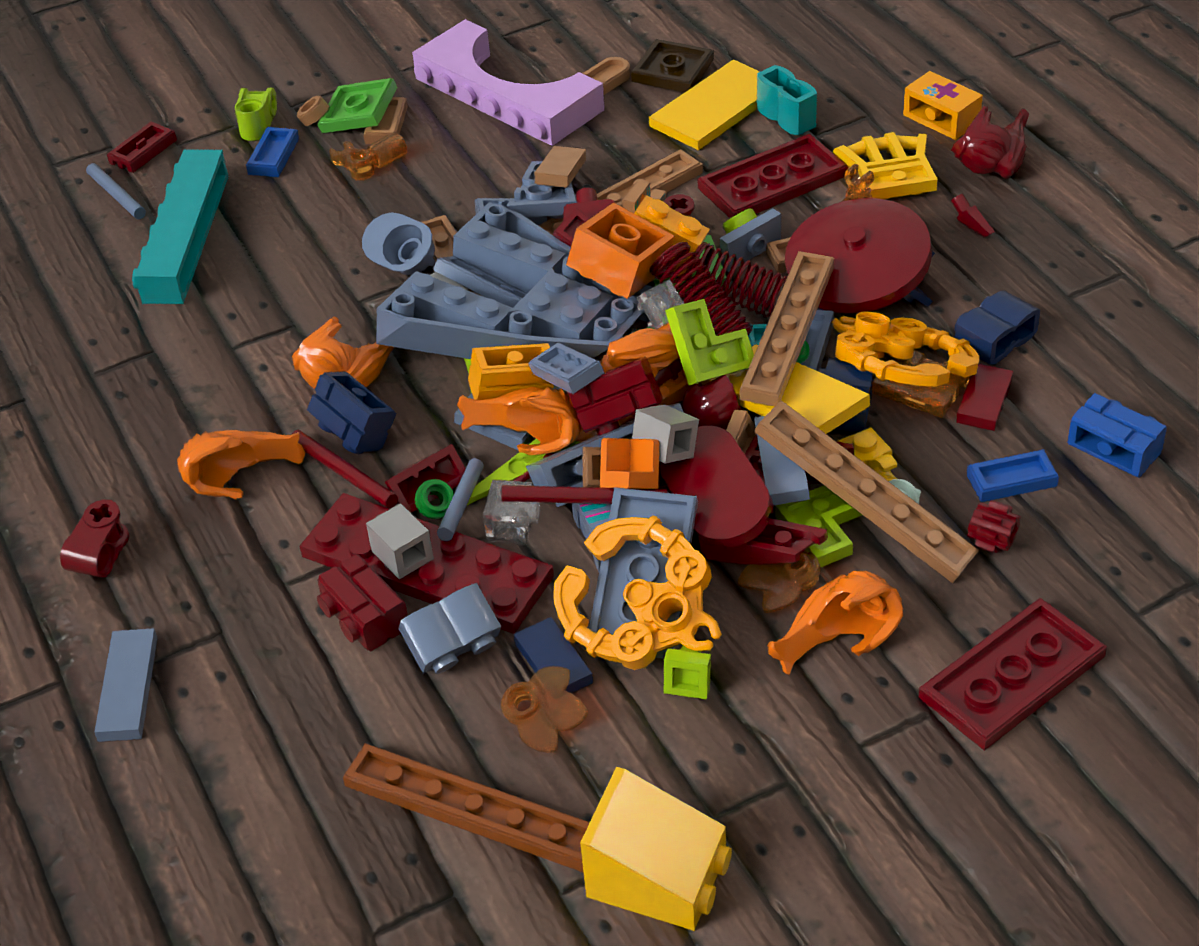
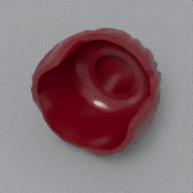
M722 375L701 387L698 383L690 385L682 401L683 412L699 419L698 427L717 426L726 430L734 410H744L739 405L733 384L726 375Z

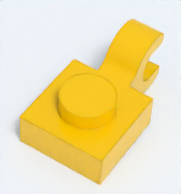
M872 428L837 441L853 444L854 456L887 481L897 479L890 471L897 467V462L892 456V449Z

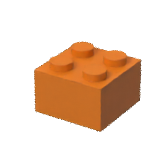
M613 202L576 228L566 265L578 271L581 276L605 286L613 294L629 299L655 278V275H652L650 272V267L657 257L672 246L675 236Z

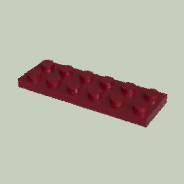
M342 493L299 546L303 558L331 568L334 566L340 567L341 562L355 554L360 555L392 590L430 604L439 602L450 594L477 583L499 621L501 629L513 634L516 633L554 577L553 565L458 532L454 533L451 540L443 541L437 536L438 525L416 518L429 531L433 560L398 579L371 551L366 526L367 522L390 509Z

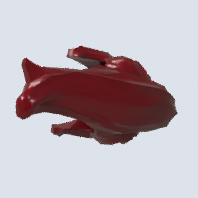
M984 105L966 129L965 134L953 144L951 151L954 153L955 158L959 159L966 168L975 174L996 172L1002 178L1008 179L1019 170L1025 157L1027 146L1023 130L1029 113L1026 109L1022 108L1014 122L1003 128L990 123L992 112L988 111V106Z

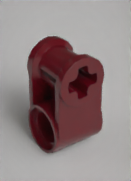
M102 499L95 501L85 509L82 518L62 546L60 562L64 570L102 578L108 576L114 566V562L123 547L128 543L130 537L127 527L119 520L121 513L116 502Z

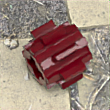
M990 500L989 505L979 502L972 514L967 537L976 540L974 546L989 552L997 553L999 549L1008 551L1017 535L1021 517L1012 513V506Z

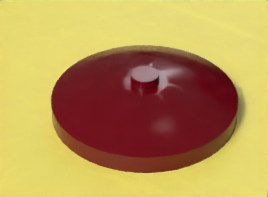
M878 198L846 200L819 210L795 230L785 252V265L788 275L798 251L834 258V269L818 308L836 313L868 312L899 301L920 284L929 270L932 259L930 234L920 216L900 203Z

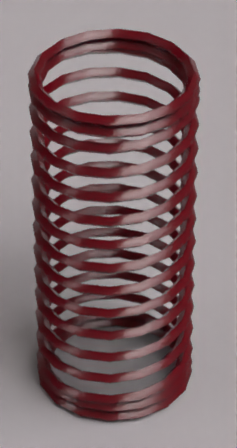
M682 241L671 246L652 263L650 272L652 275H655V279L660 280V286H665V292L670 293V299H675V305L700 300L707 293L715 289L705 298V303L707 305L718 297L707 306L709 314L724 303L710 314L712 325H716L714 327L715 334L719 333L717 336L745 328L748 335L752 332L753 325H751V322H745L746 317L744 316L738 318L741 310L733 312L736 304L728 305L731 297L723 298L726 291H719L721 284L713 285L716 278H709L711 271L704 272L706 265H699L701 258H695L696 252H689L691 246L688 245V242ZM691 256L683 265L669 273L681 261ZM695 263L687 272L676 278L683 270ZM701 269L695 276H693L684 284L680 285L690 275H692L697 270ZM705 276L698 284L686 291L697 280ZM671 277L667 283H663L664 279ZM711 282V283H710L707 287H705L702 291H700L698 294H696L695 296H693L700 288H702L703 286H705L707 283ZM676 283V285L671 290H668V287L670 285ZM682 289L677 296H673L674 292ZM686 296L682 302L678 303L679 298ZM725 311H727L723 316H721L719 319H717L716 321H714V320H715L716 318H718L722 313H724Z
M702 242L694 252H696L695 258H699L705 249L699 264L706 265L704 272L709 271L712 261L718 253L716 264L709 278H715L719 265L726 255L723 268L713 285L722 284L726 269L733 259L728 276L719 290L722 291L725 288L726 294L723 298L728 297L733 290L730 302L733 301L736 305L740 304L741 308H748L749 312L755 310L756 315L762 314L764 318L771 317L778 292L788 276H784L782 279L780 273H776L773 276V270H769L766 273L765 266L759 269L758 263H755L751 267L750 260L744 263L743 257L737 259L736 254L729 257L728 251L722 253L721 248L715 250L714 245ZM740 262V267L737 272V275L729 288L734 271ZM693 263L692 265H690L689 267H687L686 272H687L692 266H694L695 263ZM748 265L744 279L737 290V286L741 278V275L746 266ZM755 268L753 278L744 294L749 277ZM761 272H762V276H761L760 282H759V284H758V286H757V288H756V290H755V292H754V294H753V296H752V292H753L754 286H755V284H756V282H757V279H758L759 275H760ZM692 275L685 279V281L687 282L689 279H691ZM703 276L702 278H700L699 280H697V281H696L694 284H692L690 287H694V286H695L696 284H698L705 276ZM768 276H769V280H768L767 286H766V288H765V290H764L762 296L760 297L762 288H763V286H764V284H765L766 279H767ZM776 278H777V281H776L774 290H773V292H772L770 298L768 299L770 290H771V288H772V286H773V284H774V282H775V280H776ZM708 283L699 290L704 289L708 285ZM740 293L739 301L735 302V298ZM748 295L747 304L743 305V301ZM755 299L754 307L750 308V304ZM762 301H763L762 310L757 311V310H758V306H759V305L762 303ZM770 305L769 313L766 315L765 310Z

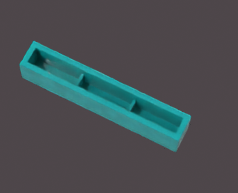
M183 150L179 162L175 163L171 183H168L166 186L165 199L158 206V217L155 224H152L150 227L149 240L147 245L142 247L139 266L133 270L132 274L133 287L138 289L142 304H184L229 177L223 150Z

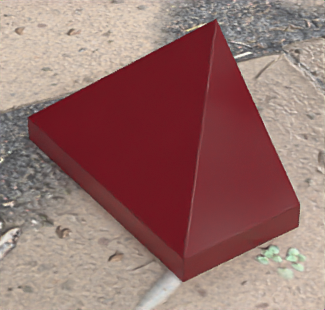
M450 444L404 468L386 480L385 484L390 491L398 496L397 505L401 503L412 513L417 510L415 494L422 483L427 480L438 479L446 482L453 489L458 486L466 468L453 444ZM429 495L428 501L431 502L438 497L436 495Z

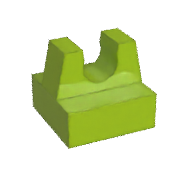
M683 645L681 650L667 648L664 657V693L707 699L710 690L711 654L694 651Z

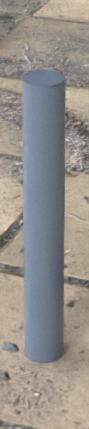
M91 163L87 166V174L135 219H142L145 216L146 210L97 164Z
M473 458L468 462L438 528L437 536L443 541L452 539L480 477L484 465L479 459Z

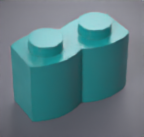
M778 65L771 66L757 73V109L762 115L768 119L778 121L782 129L793 135H801L816 127L817 92L813 86L796 79L791 71Z

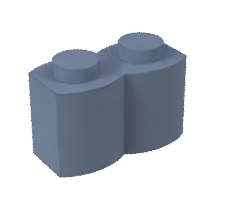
M477 583L464 587L439 602L417 610L402 619L399 626V631L422 673L434 669L436 674L445 672L459 662L457 657L463 653L472 650L473 654L477 655L496 644L495 637L499 635L501 629L499 621Z

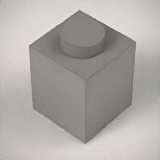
M665 404L636 409L632 439L659 440V461L663 463L694 458L699 419Z
M401 503L366 523L371 551L398 579L433 560L429 531Z

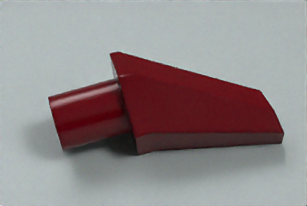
M963 193L951 200L959 214L956 217L958 222L983 238L995 232L975 205L970 206Z

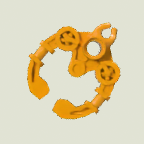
M860 312L856 315V318L842 316L840 319L834 318L831 321L834 329L840 333L837 335L835 357L841 361L851 363L862 372L869 371L875 374L879 380H890L916 386L937 387L949 382L950 373L964 378L977 373L979 355L970 346L969 341L956 339L950 336L947 331L927 327L922 321L904 317L894 318L890 321V318L886 315L876 312ZM924 345L933 350H946L949 355L947 369L938 364L923 363L912 367L898 364L893 360L886 362L880 360L884 357L885 353L898 359H910L913 357L914 349L921 348Z
M654 515L649 519L638 517L615 519L595 527L584 544L601 561L615 556L626 541L637 540L647 545L653 539L660 543L661 554L669 558L665 566L668 581L665 583H654L643 579H635L629 582L624 589L623 596L636 615L637 622L632 621L622 624L615 630L613 635L604 628L599 629L595 633L587 628L589 620L580 614L578 610V605L588 593L590 579L583 570L567 565L554 583V604L558 618L565 628V639L572 644L577 641L586 647L587 653L594 658L601 657L609 661L619 662L624 667L633 670L646 668L654 661L657 652L679 644L694 651L711 650L713 648L712 641H697L694 637L701 626L709 628L713 639H719L722 635L717 621L703 611V590L708 587L712 578L711 568L707 560L698 550H694L691 544L684 538L683 532L678 529L669 530ZM682 611V615L676 621L667 622L671 614Z

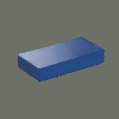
M267 127L246 164L248 175L279 177L299 140L298 130Z
M1044 449L967 466V477L980 502L1058 486L1059 476Z

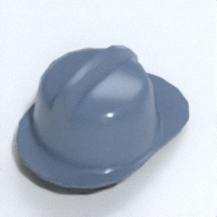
M391 212L375 218L365 229L362 237V249L366 257L374 263L404 275H412L416 271L421 273L428 266L434 268L436 263L433 259L435 255V246L432 241L433 235L430 228L422 222L403 214Z

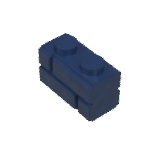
M346 371L324 372V374L320 375L315 388L316 394L312 395L307 408L309 413L319 420L318 426L326 432L336 434L343 440L342 446L349 452L363 454L369 451H379L383 448L388 436L387 430L391 428L397 413Z

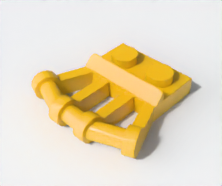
M895 132L885 133L884 137L880 138L864 136L857 143L847 147L841 145L833 150V153L848 165L850 170L858 175L859 184L864 188L868 198L887 200L893 197L919 195L925 192L937 191L938 179L925 156L927 134L919 133L918 137L900 136L896 135ZM903 149L916 150V155L906 156ZM886 150L893 159L884 160L880 151ZM860 155H864L865 157L867 156L870 162H868V163L865 162V161H864L862 158H860L859 156H860Z

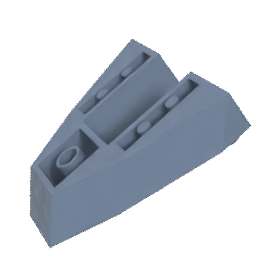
M489 202L453 236V256L521 290L526 295L512 308L494 299L483 297L460 286H454L433 278L428 274L416 271L377 307L376 344L471 359L472 348L549 343V346L552 347L556 343H561L591 358H595L608 350L610 342L620 339L647 307L634 296L626 299L615 295L605 286L581 276L578 271L566 265L571 249L570 246L522 214L509 210L502 205Z

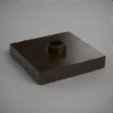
M655 39L632 70L631 82L685 93L699 82L714 60V50Z

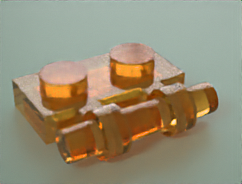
M914 350L913 357L910 359L895 358L893 360L898 364L912 367L928 363L938 364L947 369L948 361L942 364L927 359L925 353ZM950 373L949 382L937 387L916 386L890 380L882 381L876 377L873 380L872 393L943 418L958 397L960 386L966 388L970 376L964 378Z

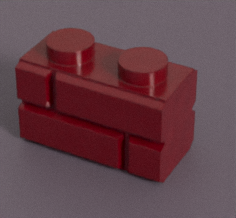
M646 356L604 372V374L574 394L568 392L583 431L587 433L596 429L598 435L619 428L618 420L632 415L635 421L636 409L657 406L663 401L662 394L654 379V374Z
M355 554L341 562L340 567L334 566L319 575L317 579L320 589V595L317 596L318 604L327 617L331 618L335 615L340 620L341 630L350 642L353 643L358 640L367 651L371 652L385 644L389 637L393 639L401 634L399 631L400 621L408 616L406 603L360 555Z

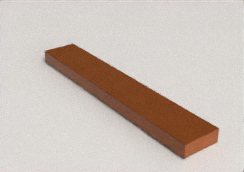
M366 743L343 776L345 787L583 872L580 842L590 823L588 821Z

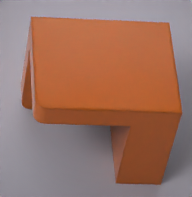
M603 438L601 440L600 487L658 489L659 440Z

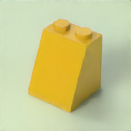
M620 767L615 768L580 842L587 898L695 931L701 914L708 915L710 913L716 895V887L713 886L718 874L722 876L726 874L732 855V848L726 846V826Z

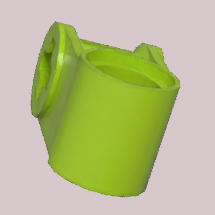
M247 88L240 89L239 98L235 104V113L242 139L248 141L260 140L266 128L270 127L277 111V97L274 88H267L266 91H249Z

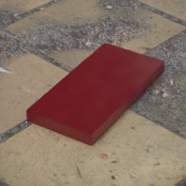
M809 133L698 178V189L724 214L732 218L749 208L753 209L755 214L847 177L848 165Z
M1039 598L919 687L918 697L985 751L1106 656L1107 646L1042 598Z

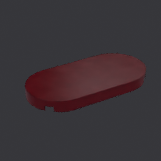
M699 426L694 458L670 463L659 461L660 474L672 494L697 496L698 505L694 531L705 544L714 546L713 543L723 544L724 548L737 547L756 538L767 526V518L770 512L772 513L773 501L770 493L733 436L725 429L717 426Z

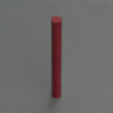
M295 430L292 433L299 432L300 438L298 443L302 445L307 454L387 508H393L397 504L398 496L301 430Z
M502 485L501 502L612 504L614 488ZM634 489L667 493V489Z

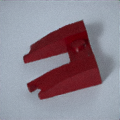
M756 434L746 450L745 456L765 484ZM837 442L854 455L853 444ZM805 471L807 483L822 484ZM767 518L768 524L763 532L743 545L724 548L723 544L713 543L714 546L705 544L700 539L699 543L701 554L705 559L756 565L790 563L800 560V554L813 544L821 545L828 538L827 529Z

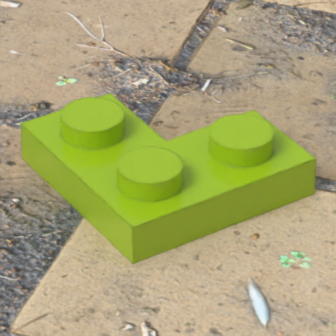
M705 299L665 310L688 386L749 369L754 353L746 328L716 336Z
M826 486L809 491L810 500L775 505V517L777 520L827 529L828 538L821 545L813 544L803 551L816 569L852 555L853 543L839 525L862 516L860 512Z

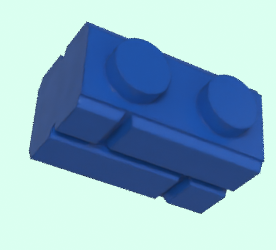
M1094 393L1085 402V405L1073 415L1067 443L1140 478L1149 465L1161 454L1167 427L1151 416H1144L1124 407L1116 400H1109Z

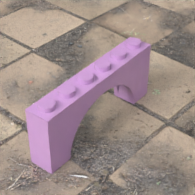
M466 19L412 52L414 73L417 80L551 146L604 111L603 83L580 72L566 79L544 84L513 83L486 73L479 66L490 57L487 29Z

